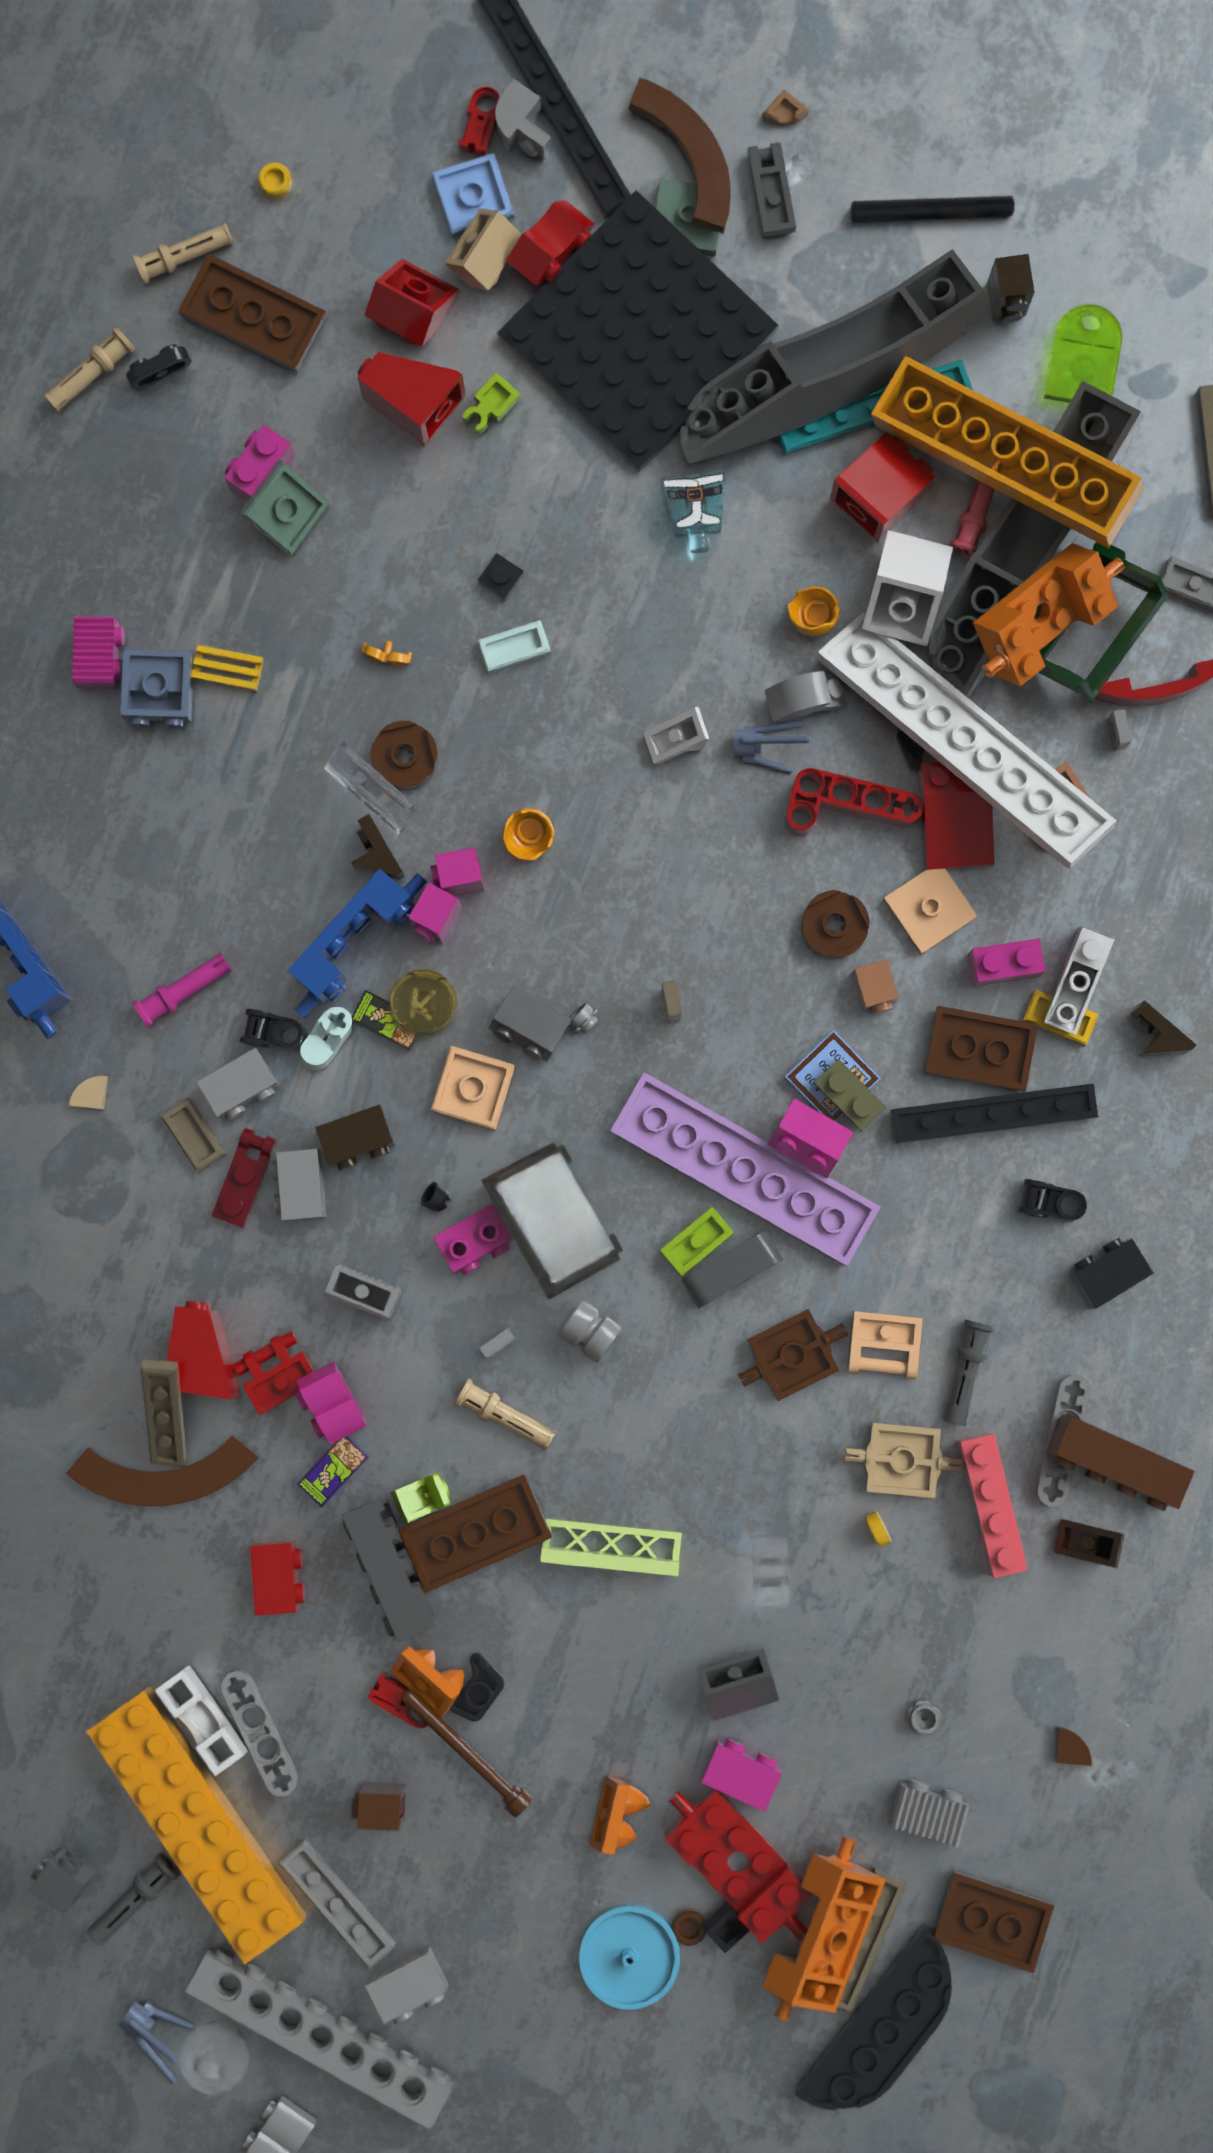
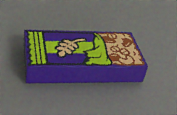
M346 1436L336 1441L297 1485L322 1508L369 1456Z

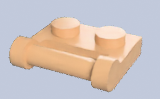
M853 1311L848 1373L858 1374L859 1371L905 1375L906 1379L916 1380L923 1318ZM861 1347L908 1351L907 1362L860 1357Z

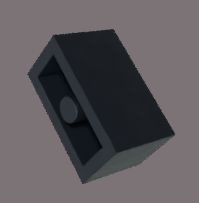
M1117 1237L1103 1246L1105 1253L1094 1259L1090 1254L1073 1264L1076 1270L1070 1273L1069 1276L1090 1309H1097L1154 1274L1133 1238L1123 1241L1121 1237Z

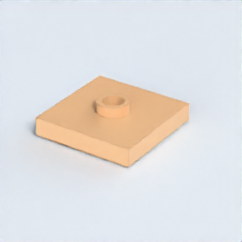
M945 868L925 870L883 899L920 955L978 917Z
M450 1046L431 1111L496 1130L516 1065Z

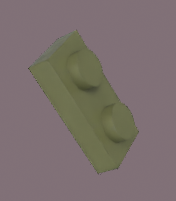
M840 1059L814 1082L817 1088L861 1132L887 1108Z

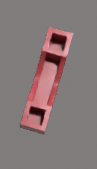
M986 1433L956 1440L960 1458L963 1459L964 1474L967 1478L978 1516L981 1544L989 1575L997 1578L1027 1571L1026 1560L995 1434Z

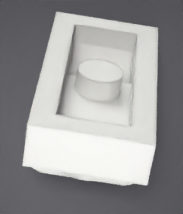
M694 707L643 733L653 764H662L686 751H700L709 740L699 707Z

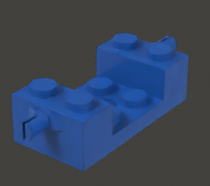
M379 869L288 969V972L308 990L306 997L294 1008L303 1018H306L307 1014L317 1004L322 1002L326 1005L329 1000L334 1003L345 992L346 987L344 984L348 980L329 961L332 957L337 960L344 954L349 947V944L346 942L354 933L360 935L372 921L369 916L372 913L391 930H394L397 925L402 928L408 923L409 916L415 906L413 902L414 896L427 884V881L420 874L416 873L411 881L404 888H401Z
M0 901V945L5 946L9 951L12 950L14 953L10 957L12 963L21 974H25L5 989L11 997L7 1000V1003L18 1017L21 1016L25 1021L29 1019L34 1024L36 1023L45 1038L49 1039L57 1034L58 1030L48 1017L71 1002V999Z

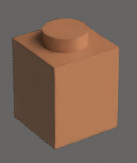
M888 960L855 968L852 974L863 1011L872 1009L873 1014H878L893 1009L891 1003L896 1002L899 997Z

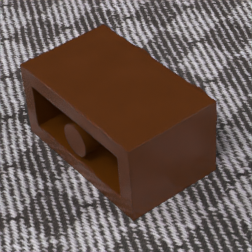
M364 1783L361 1790L356 1792L355 1797L352 1798L351 1819H357V1829L399 1831L405 1818L406 1784Z

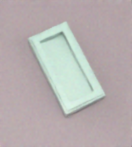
M541 620L477 640L488 674L551 654Z

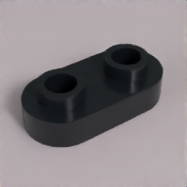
M171 344L162 348L158 355L148 360L143 358L133 362L129 366L130 370L127 372L126 378L133 390L145 389L186 369L191 364L192 359L186 347Z

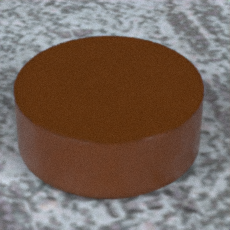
M693 1908L680 1910L672 1921V1931L677 1941L686 1946L700 1943L706 1935V1932L701 1927L706 1921L705 1917L701 1912Z

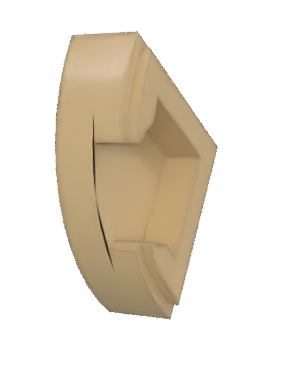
M95 1076L83 1081L72 1093L69 1106L104 1110L108 1076Z

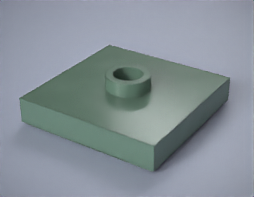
M661 178L656 209L703 254L716 256L719 232L692 223L696 208V184Z
M278 460L239 514L284 553L292 556L330 502L286 463Z

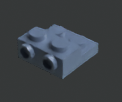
M123 649L120 716L125 721H129V726L147 728L150 727V722H163V727L181 729L183 728V722H192V652L183 650Z

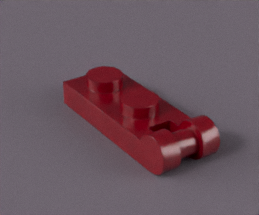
M244 1128L212 1212V1217L245 1228L277 1144L276 1138L270 1136L263 1138L255 1135L254 1130ZM250 1147L261 1151L258 1161L247 1157Z

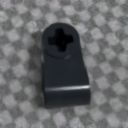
M246 1009L245 1014L248 1016L244 1036L240 1037L239 1042L261 1048L270 1047L296 1052L301 1049V1045L308 1037V1033L302 1024L292 1018L277 1016L255 1009ZM288 1027H296L298 1030V1036L292 1043H284L283 1032Z
M1032 1179L1024 1180V1185L1027 1187L1023 1206L1018 1208V1213L1063 1222H1073L1085 1214L1087 1201L1080 1192L1058 1187L1047 1182ZM1038 1192L1036 1206H1034L1036 1194ZM1065 1197H1072L1078 1202L1079 1209L1075 1215H1067L1063 1212L1061 1202Z

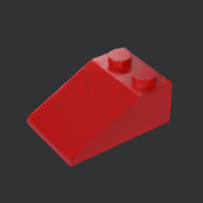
M939 761L921 762L917 775L919 795L924 804V811L921 816L926 869L994 866L993 806Z

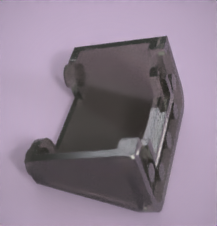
M554 1142L481 1180L549 1301L621 1261L618 1253L623 1251L614 1233L607 1236L567 1166L573 1161L563 1144L557 1147Z

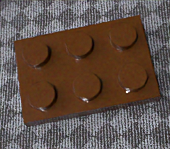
M937 1006L924 1073L1025 1092L1038 1024Z
M953 1870L933 1934L940 1943L1034 1973L1054 1904Z

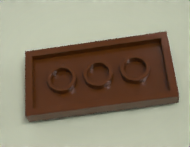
M209 253L178 309L180 316L296 373L327 317L325 310Z
M526 1473L399 1529L425 1593L553 1537Z

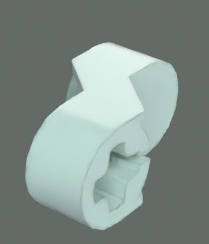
M342 1007L329 1008L318 1019L300 1049V1060L306 1069L310 1071L323 1070L334 1059L343 1042L349 1037L352 1029V1017L346 1009Z

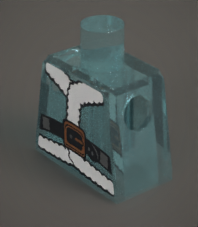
M725 471L661 478V493L673 534L677 538L689 537L691 553L710 551L709 534L721 533Z

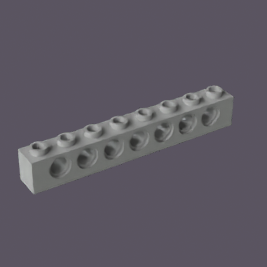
M212 1947L209 1948L185 1991L186 1993L431 2130L451 2093L453 2083L448 2081L449 2076L434 2067L428 2070L419 2065V2060L407 2051L400 2050L399 2053L387 2047L388 2042L377 2034L370 2033L366 2035L356 2029L357 2024L344 2016L336 2018L326 2012L327 2008L322 2003L311 1998L308 2001L295 1995L296 1990L290 1985L281 1981L275 1984L265 1978L266 1973L260 1968L251 1964L245 1967L236 1962L235 1955L221 1947H217L216 1950ZM227 1975L234 1977L238 1982V1989L234 1991L225 1989L221 1983V1978ZM263 1993L267 1996L269 2005L264 2008L255 2006L252 2002V1995ZM286 2010L295 2011L299 2016V2023L295 2025L287 2024L282 2018V2012ZM317 2027L325 2028L330 2034V2039L326 2042H319L313 2037L312 2030ZM350 2044L355 2045L359 2048L361 2056L357 2059H349L344 2055L343 2047ZM377 2062H385L390 2066L392 2072L387 2076H379L375 2073L373 2065ZM409 2079H415L421 2084L422 2090L415 2094L409 2093L404 2088L403 2083Z

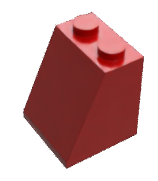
M377 352L373 359L367 358L357 373L359 375L357 379L363 400L424 447L466 397L463 375L459 371Z
M887 432L834 479L830 500L877 543L928 492L935 480L934 471L931 466L923 459L916 460L908 452V446L900 438H892Z
M186 1301L185 1307L175 1306L166 1361L178 1362L181 1392L230 1400L240 1398L241 1390L236 1372L232 1366L233 1361L220 1313L210 1311L211 1304Z

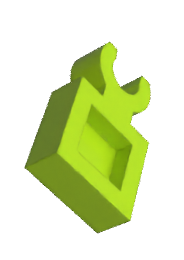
M496 372L474 395V400L479 405L466 409L462 416L463 421L467 423L470 418L479 417L481 422L475 427V431L479 435L487 429L488 419L491 416L499 422L521 399V394Z

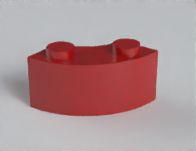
M566 199L553 202L541 219L529 230L522 233L505 261L534 285H538L545 280L552 282L562 270V265L592 236L590 232L595 223Z

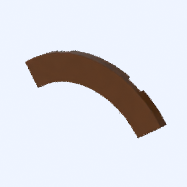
M639 77L628 110L647 118L664 131L668 130L679 142L678 146L686 156L690 167L693 168L696 179V208L692 223L723 234L729 215L731 186L728 167L717 139L703 119L686 102L660 85Z
M232 1435L214 1453L194 1464L167 1471H142L112 1462L91 1447H88L66 1472V1475L88 1490L114 1501L140 1506H168L196 1500L218 1491L246 1472L260 1456L238 1437Z

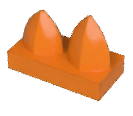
M408 1646L400 1654L390 1672L442 1718L450 1710L461 1692L464 1683V1670L449 1669L439 1673L434 1669V1650H414Z
M605 1776L589 1845L601 1853L614 1855L615 1849L626 1847L635 1841L637 1836L632 1827L623 1821V1815L636 1814L650 1807L651 1802L647 1796L637 1788L626 1784L618 1778Z

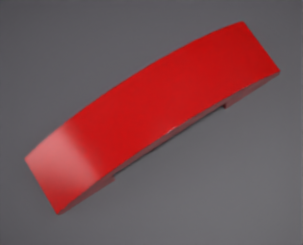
M1213 659L1195 663L1189 670L1190 678L1132 690L1129 677L1106 682L1095 699L1121 706H1150L1182 698L1213 680Z

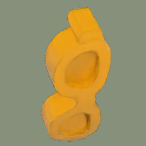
M386 641L384 652L368 646L366 642H363L361 650L365 657L373 661L394 666L409 665L412 658V652H408V655L390 652L393 643L391 641Z

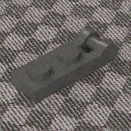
M771 143L770 147L758 149V146L748 147V161L751 168L763 238L796 232V222L781 143ZM772 161L773 166L762 168V162Z

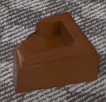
M1058 1726L1055 1761L1063 1764L1092 1766L1091 1754L1083 1739L1073 1731Z

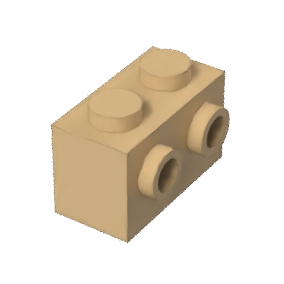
M479 208L445 264L470 288L489 291L499 280L500 272L507 263L505 260L522 234L499 211Z

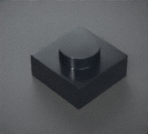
M496 553L479 577L478 583L506 601L524 576V570Z
M727 1902L701 1925L706 1934L724 1953L750 1932Z

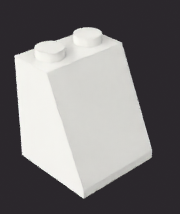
M888 530L862 629L927 646L944 591L953 547Z

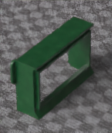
M1097 542L1092 550L1098 552L1103 567L1107 566L1116 557L1121 559L1125 569L1115 577L1148 594L1086 679L1046 660L1068 628L1039 650L1045 667L1038 672L1077 692L1090 703L1095 699L1169 596L1160 576L1126 561V554L1123 550L1113 545L1107 548Z

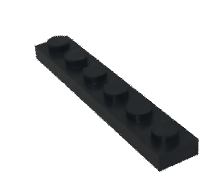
M1094 1083L890 1110L895 1144L1098 1118Z

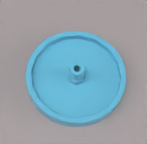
M637 1904L617 1905L606 1909L596 1916L584 1932L579 1951L581 1974L590 1991L607 2005L625 2010L641 2009L659 2001L674 1984L680 1965L679 1944L670 1924L656 1911Z

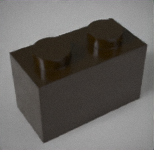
M1029 254L995 258L987 281L993 320L1002 319L1003 322L1010 323L1022 319V316H1026L1035 293Z
M380 1104L315 1127L328 1165L332 1168L337 1166L339 1171L358 1165L357 1159L366 1155H370L371 1159L385 1156L390 1153L389 1147L396 1145L383 1107Z

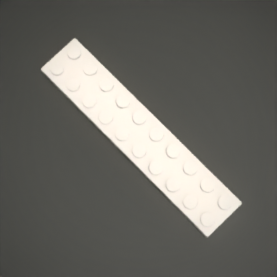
M864 612L818 651L817 660L1067 869L1070 870L1115 827L1117 820L896 638L863 630Z

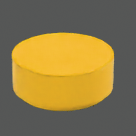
M274 162L265 165L260 170L258 182L264 195L272 199H279L290 192L292 178L286 166Z
M875 1511L867 1515L865 1521L876 1544L883 1547L892 1543L889 1532L879 1513Z

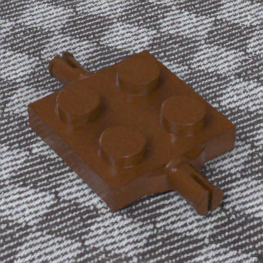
M807 1309L747 1339L755 1355L756 1366L738 1374L740 1380L753 1374L752 1377L742 1381L743 1386L746 1387L763 1378L770 1385L777 1401H780L838 1372L839 1369L832 1357L830 1344L849 1336L846 1330L835 1336L833 1335L845 1329L843 1323L824 1332L816 1324L810 1310Z

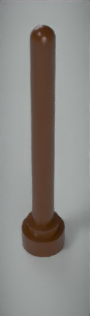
M407 1690L402 1694L403 1702L503 1797L502 1802L506 1804L504 1808L514 1818L519 1816L533 1800V1796L524 1787L518 1788L516 1785L512 1787L413 1691Z

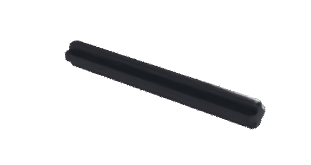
M1013 196L853 201L850 212L853 221L1012 216L1015 210V201Z

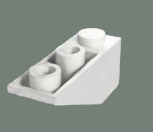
M1079 926L1062 968L1044 1023L1076 1035L1114 939Z

